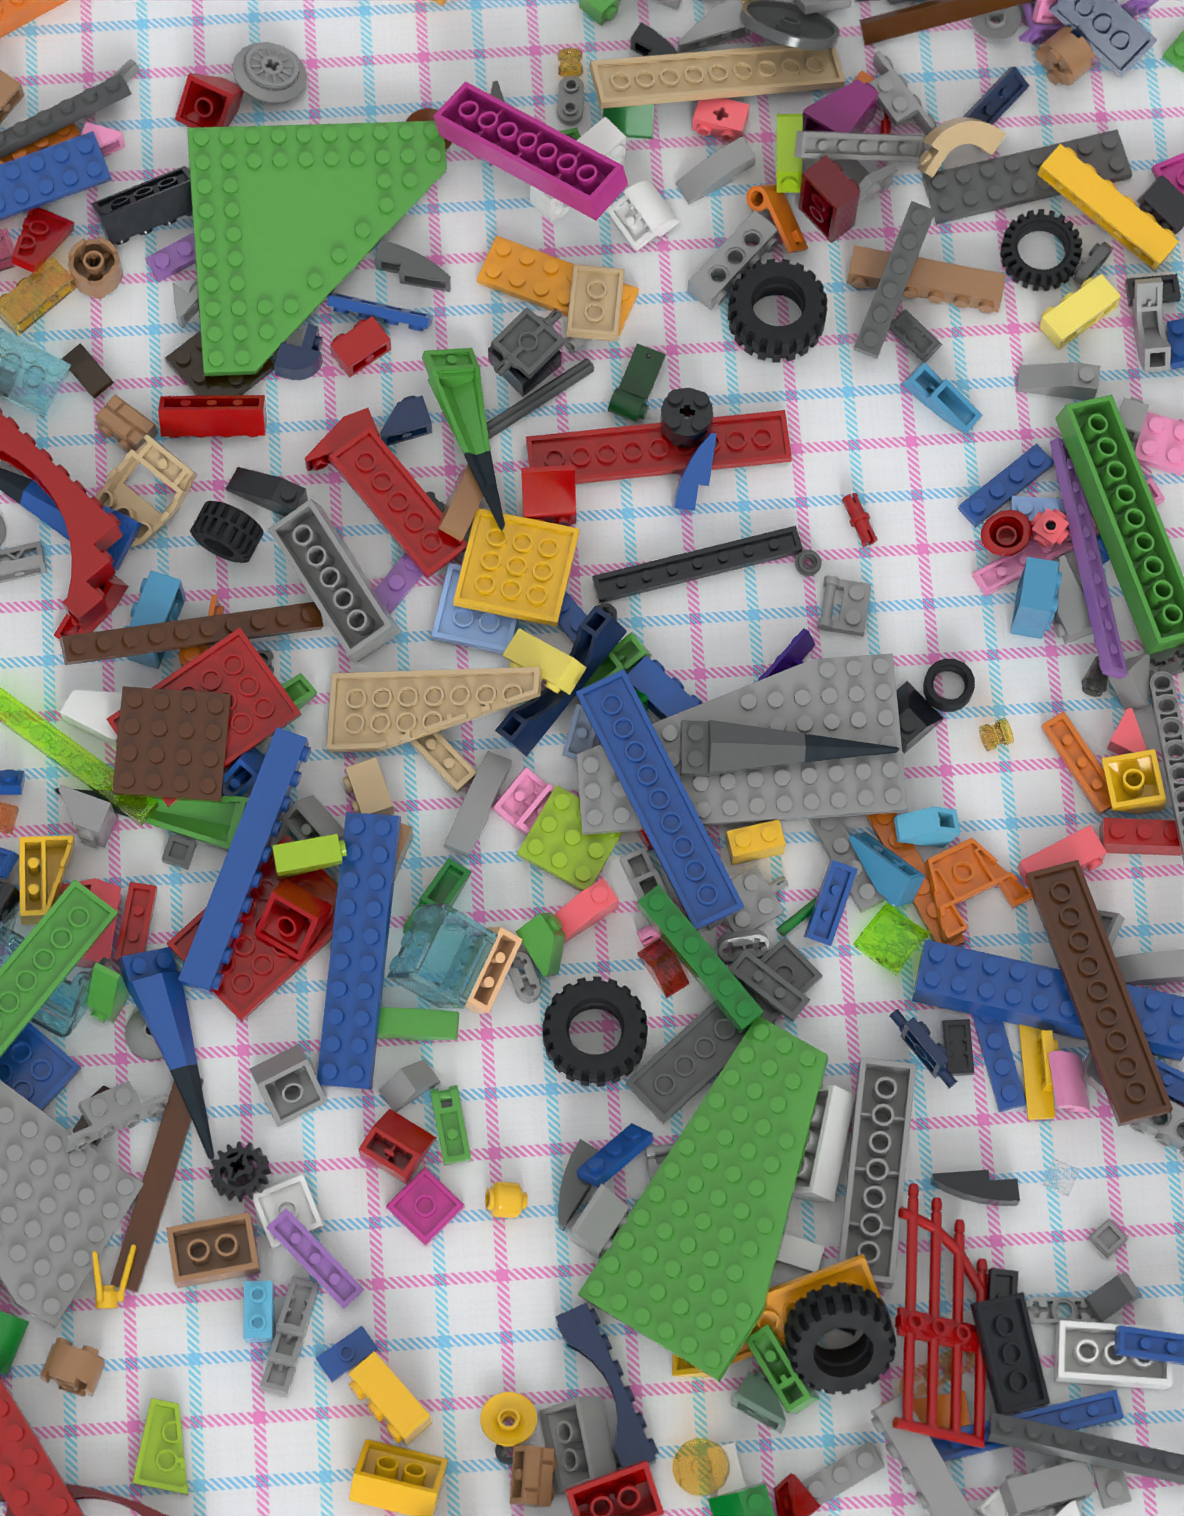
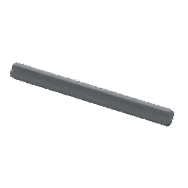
M584 359L488 421L486 424L489 439L594 372V366L591 361Z

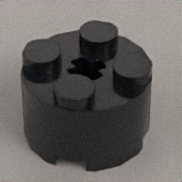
M693 388L673 389L668 393L662 404L660 425L661 432L665 434L666 438L674 446L682 448L696 447L711 432L713 407L709 396L705 392Z

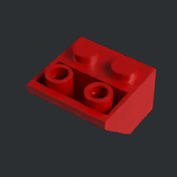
M389 1109L375 1123L358 1150L362 1158L407 1185L437 1138Z

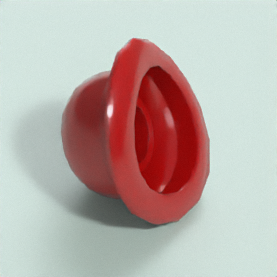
M1000 511L992 515L984 523L981 529V541L984 547L992 554L1002 557L1013 556L1021 552L1029 544L1032 537L1031 522L1020 511Z

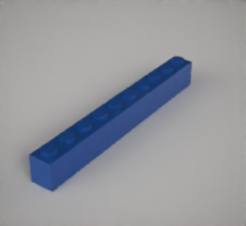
M276 727L178 978L181 985L212 995L214 989L218 990L223 980L221 970L224 963L229 964L233 954V949L230 948L234 938H239L243 928V923H240L243 913L248 914L253 902V898L250 897L252 890L260 885L263 873L260 872L263 862L268 863L273 850L272 847H269L273 837L277 838L281 831L282 822H279L283 812H288L292 797H289L292 787L297 788L302 775V772H299L302 762L306 763L310 756L311 747H308V739L304 736Z

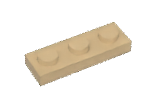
M438 732L409 741L415 750L456 793L460 792L474 779L477 772Z

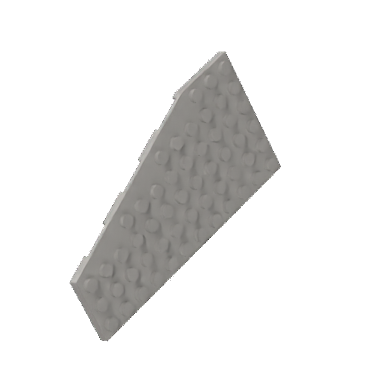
M893 653L812 659L652 724L704 826L759 823L778 819L780 821L907 812ZM682 720H714L893 746L900 749L898 752L890 754L805 762L713 776L680 775ZM601 744L578 753L577 767L582 835L643 830Z

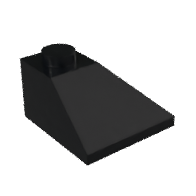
M908 681L896 690L901 745L904 754L944 720Z

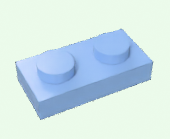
M1025 496L1011 497L1010 510L1022 512L1029 518L1030 522L1039 511L1044 513L1047 508L1051 511L1057 509L1064 514L1062 499ZM1050 522L1046 523V526L1056 527Z

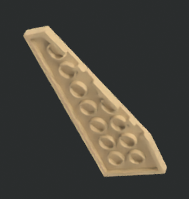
M540 667L332 673L326 750L329 753L384 751L541 696L542 670Z

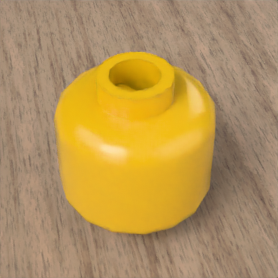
M497 1181L492 1184L491 1188L486 1190L485 1207L486 1210H490L493 1217L517 1218L522 1209L527 1207V1193L523 1192L521 1185L517 1182Z

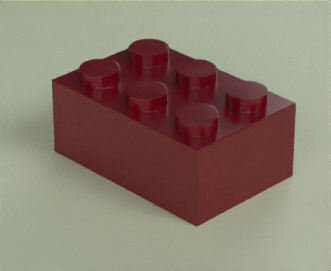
M825 155L803 172L798 209L833 243L855 226L860 188L855 180L849 179L843 173L841 166L836 161H831Z

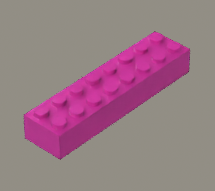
M466 81L433 116L441 137L595 221L628 186L623 165Z

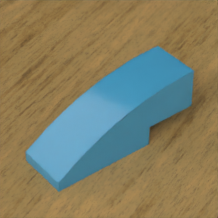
M925 362L918 365L902 382V385L921 403L964 434L983 416L947 378L942 380Z

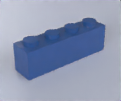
M644 657L627 674L634 689L647 695L648 709L660 720L702 704L698 697L695 695L690 696L683 690L684 686L677 678L673 677L671 679L664 672L665 668L655 659L652 661L649 657Z

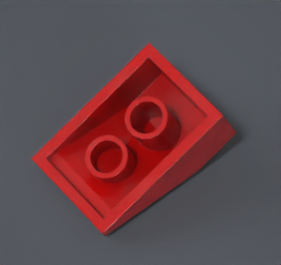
M575 465L521 468L523 517L564 526L576 524Z

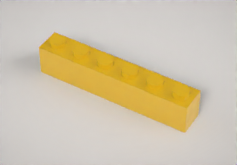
M1059 144L1040 166L1037 173L1038 176L1152 270L1156 271L1179 241L1171 230L1163 229L1156 223V219L1150 213L1140 210L1132 198L1123 196L1117 191L1116 186L1111 181L1101 178L1092 165L1084 164L1078 159L1077 154L1071 148Z

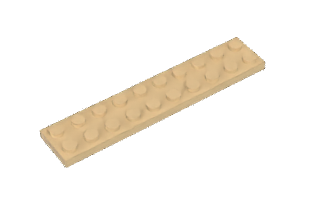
M775 45L590 61L589 65L600 109L843 88L846 82L835 47L827 50H804Z

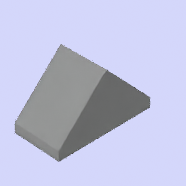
M1143 654L1125 659L1128 675L1122 679L1108 676V679L1125 710L1148 706L1150 655Z
M424 1059L401 1068L379 1089V1092L390 1108L397 1112L440 1083V1080Z

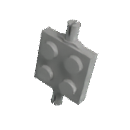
M757 866L731 879L744 904V909L707 926L708 930L710 931L722 923L730 928L732 933L757 929L782 915L784 910L776 898V892L789 886L788 881H785L786 878L782 876L769 883L764 879Z

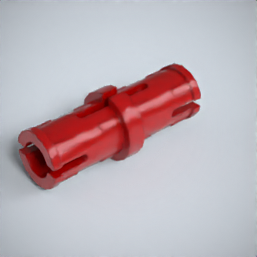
M852 493L853 497H851V494H848L842 498V502L851 518L849 523L851 527H855L863 547L867 546V542L869 545H872L878 538L869 522V513L864 511L857 493Z

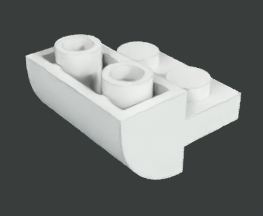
M641 181L623 191L625 195L606 209L636 251L654 237L658 236L661 238L680 223L650 181Z

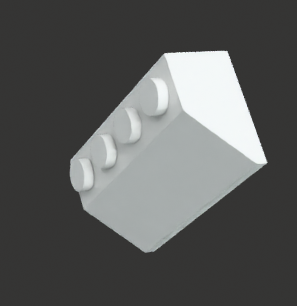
M835 1085L821 1086L809 1129L810 1134L800 1174L797 1176L792 1197L813 1202H834L855 1099L854 1094Z

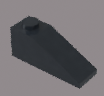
M237 467L226 487V491L283 517H286L308 501L306 488L281 477Z

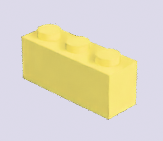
M1102 274L1095 279L1090 277L1081 285L1080 290L1075 293L1069 292L1063 297L1058 306L1055 308L1051 306L1042 313L1039 328L1058 350L1118 307L1121 295Z
M520 628L502 654V656L511 661L508 665L511 668L540 667L542 670L541 681L546 682L544 686L557 694L561 690L570 695L587 668L570 655Z

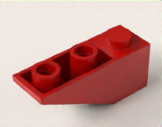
M369 408L344 416L304 458L307 472L326 468L331 463L328 459L330 454L369 426L380 437Z

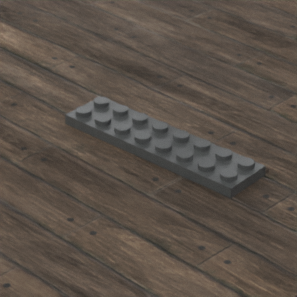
M1118 129L938 171L933 178L923 175L922 181L931 209L936 210L934 215L936 224L1061 195L1037 175L1040 166L1059 144L1071 148L1077 154L1078 159L1084 164L1092 165L1096 169L1097 174L1104 180L1107 179L1113 183L1130 179L1133 173Z
M786 937L780 940L760 959V961L803 994L809 991L823 977ZM740 982L764 1011L762 1018L773 1024L782 1014ZM713 1002L626 1082V1086L665 1124L723 1070L750 1027L740 1034L715 1002Z

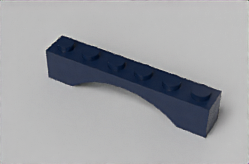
M595 605L579 625L576 640L569 654L587 667L571 694L569 695L561 690L557 694L546 687L541 691V696L512 709L495 731L527 757L576 696V691L581 690L627 631L611 615Z
M587 1303L555 1316V1321L566 1346L589 1360L603 1375L611 1389L616 1404L618 1420L613 1452L621 1469L647 1460L649 1466L656 1463L655 1455L659 1454L653 1438L647 1439L643 1429L647 1425L642 1413H636L632 1406L635 1398L629 1385L623 1386L620 1379L624 1375L617 1359L612 1361L608 1351L612 1347L607 1335H601L597 1325L601 1322L594 1308L589 1310Z

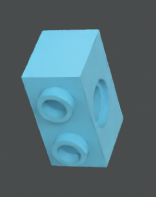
M244 1281V1340L246 1343H272L275 1334L273 1281Z

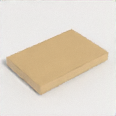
M573 264L566 337L618 342L625 269Z

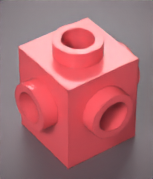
M1047 508L1044 513L1039 511L1030 523L1034 526L1032 528L1033 540L1044 548L1048 546L1053 549L1056 543L1061 545L1070 533L1067 531L1069 522L1066 521L1067 516L1057 509L1051 511ZM1050 522L1054 526H1056V528L1054 530H1048L1046 528V523Z

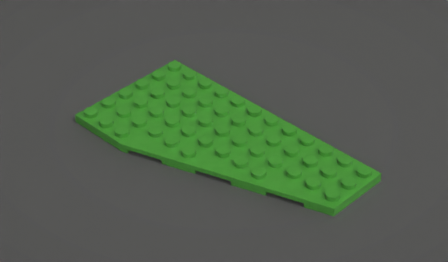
M762 1017L755 1020L626 1218L627 1223L621 1226L612 1240V1246L604 1252L578 1295L720 1382L766 1308V1299L776 1259L779 1257L797 1176L800 1174L818 1093L821 1090L829 1059L828 1055Z

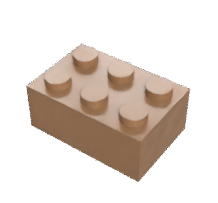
M250 1212L166 1227L174 1282L177 1288L261 1273L253 1219Z

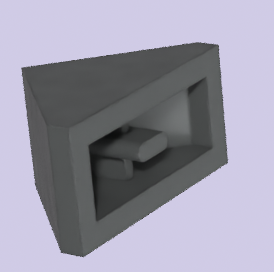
M1125 1272L1117 1275L1094 1291L1084 1301L1101 1323L1140 1298L1142 1294Z

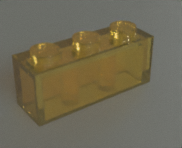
M54 257L45 261L35 273H32L28 278H22L11 292L0 296V319L17 336H20L76 289L73 277Z

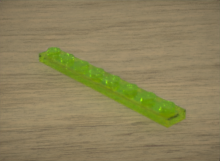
M0 687V722L138 824L142 826L159 806L156 800L152 797L113 795L114 770Z

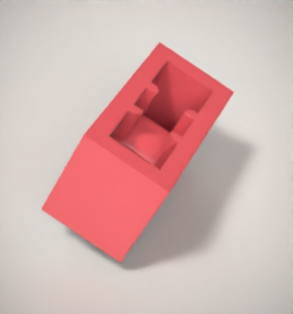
M726 98L698 100L693 116L692 130L703 136L712 135L720 137L726 142H733L744 134L749 118L750 105Z

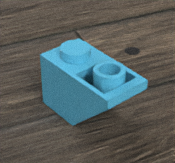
M929 807L894 817L897 841L901 843L944 848L960 835L956 809Z

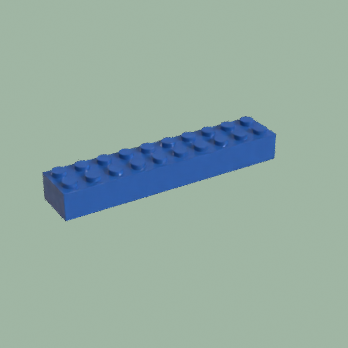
M925 940L912 997L913 1002L976 1016L981 1014L994 1017V1020L1016 1025L1020 1024L1045 1031L1052 1030L1056 1034L1086 1040L1060 969ZM1126 984L1152 1055L1182 1061L1184 1057V997Z

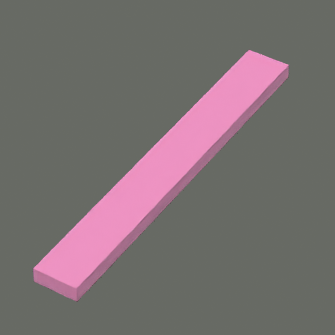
M1147 479L1146 482L1155 505L1164 502L1165 498L1153 479ZM1091 512L1092 521H1093V525H1094V529H1095V534H1096V536H1097V535H1099L1100 533H1099V530H1098V528H1097L1096 522H1095L1094 517H1093L1092 512ZM1069 533L1061 545L1056 543L1053 549L1048 546L1044 548L1033 540L1021 552L1013 556H1003L973 572L972 577L983 595L987 597L1020 579L1027 557L1054 561L1073 550L1071 533Z

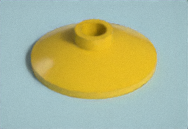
M502 1392L496 1394L482 1408L480 1415L481 1428L486 1437L498 1445L516 1446L522 1444L535 1431L537 1425L536 1409L528 1398L519 1393ZM512 1420L514 1424L512 1426H505L504 1421Z

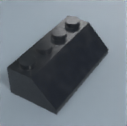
M183 166L91 203L107 240L116 245L124 244L132 236L137 234L146 235L152 232L153 228L160 225H171L177 221V218L185 215L193 216L190 171L188 168Z

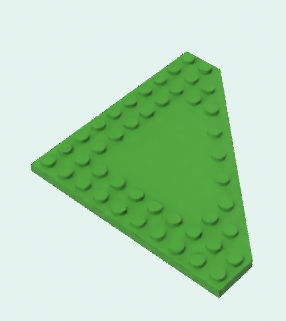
M435 121L187 128L203 376L256 374L263 367V364L279 350L281 342H287V339L303 325L313 311L335 291V288L353 272L363 258L379 244L380 240L382 241L383 237L402 220L413 205L417 204L430 190V187L446 173L445 138L439 135Z

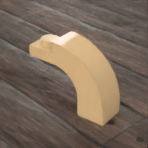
M960 117L948 120L934 128L923 140L930 148L921 155L916 169L933 178L950 151L963 144H973L983 152L993 155L1006 133L976 118Z

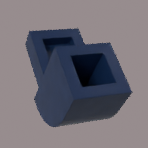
M308 324L301 347L281 342L274 364L276 376L290 380H304L312 377L319 371L323 364L322 353L320 352L323 337L319 335L318 326Z

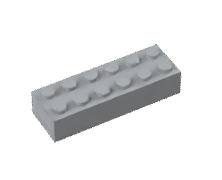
M309 499L268 529L350 658L360 662L401 633L398 625L321 505Z

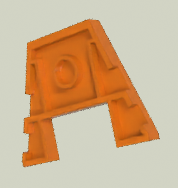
M970 838L934 855L925 862L945 942L966 932L968 929L955 906L986 890L998 886L1012 909L1033 899L1030 889L1023 887L1012 872L1008 873L997 863L998 860L974 838Z

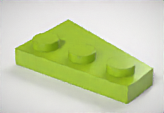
M154 1398L150 1399L132 1484L189 1495L178 1403Z

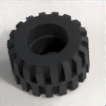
M219 501L205 502L190 530L193 538L206 550L225 560L237 563H247L250 561L264 534L261 526L250 515L232 505Z

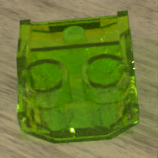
M886 903L855 940L853 946L872 961L897 976L906 961L910 959L913 952L918 949V946L924 942L925 938L929 937L931 932L915 924L896 908Z

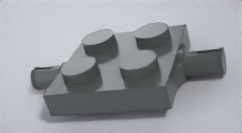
M526 307L491 342V347L503 357V360L494 368V371L502 377L512 366L530 379L565 345V339L553 327L562 318L561 312L555 308L546 318H543Z

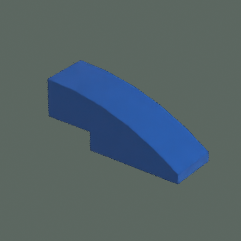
M709 433L688 460L677 485L672 508L695 511L698 486H709L716 433Z

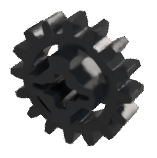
M241 1141L237 1142L236 1148H232L228 1144L226 1145L227 1152L224 1153L220 1150L217 1152L219 1160H211L214 1168L209 1170V1174L213 1178L210 1181L213 1187L217 1188L216 1190L220 1196L226 1193L228 1201L237 1196L239 1202H242L245 1195H248L252 1200L253 1192L262 1193L263 1190L260 1185L269 1183L266 1175L271 1174V1170L268 1165L267 1156H263L260 1147L254 1150L250 1142L245 1148L242 1146ZM252 1160L257 1163V1170L254 1168ZM222 1174H225L228 1183L223 1181Z

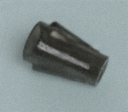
M1099 656L1095 657L1081 681L1082 691L1092 697H1100L1107 690L1108 676L1102 674L1099 666Z

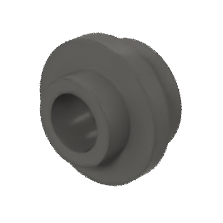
M804 550L795 559V567L801 575L813 576L821 568V558L813 550ZM805 559L812 561L811 568L804 566L803 561Z

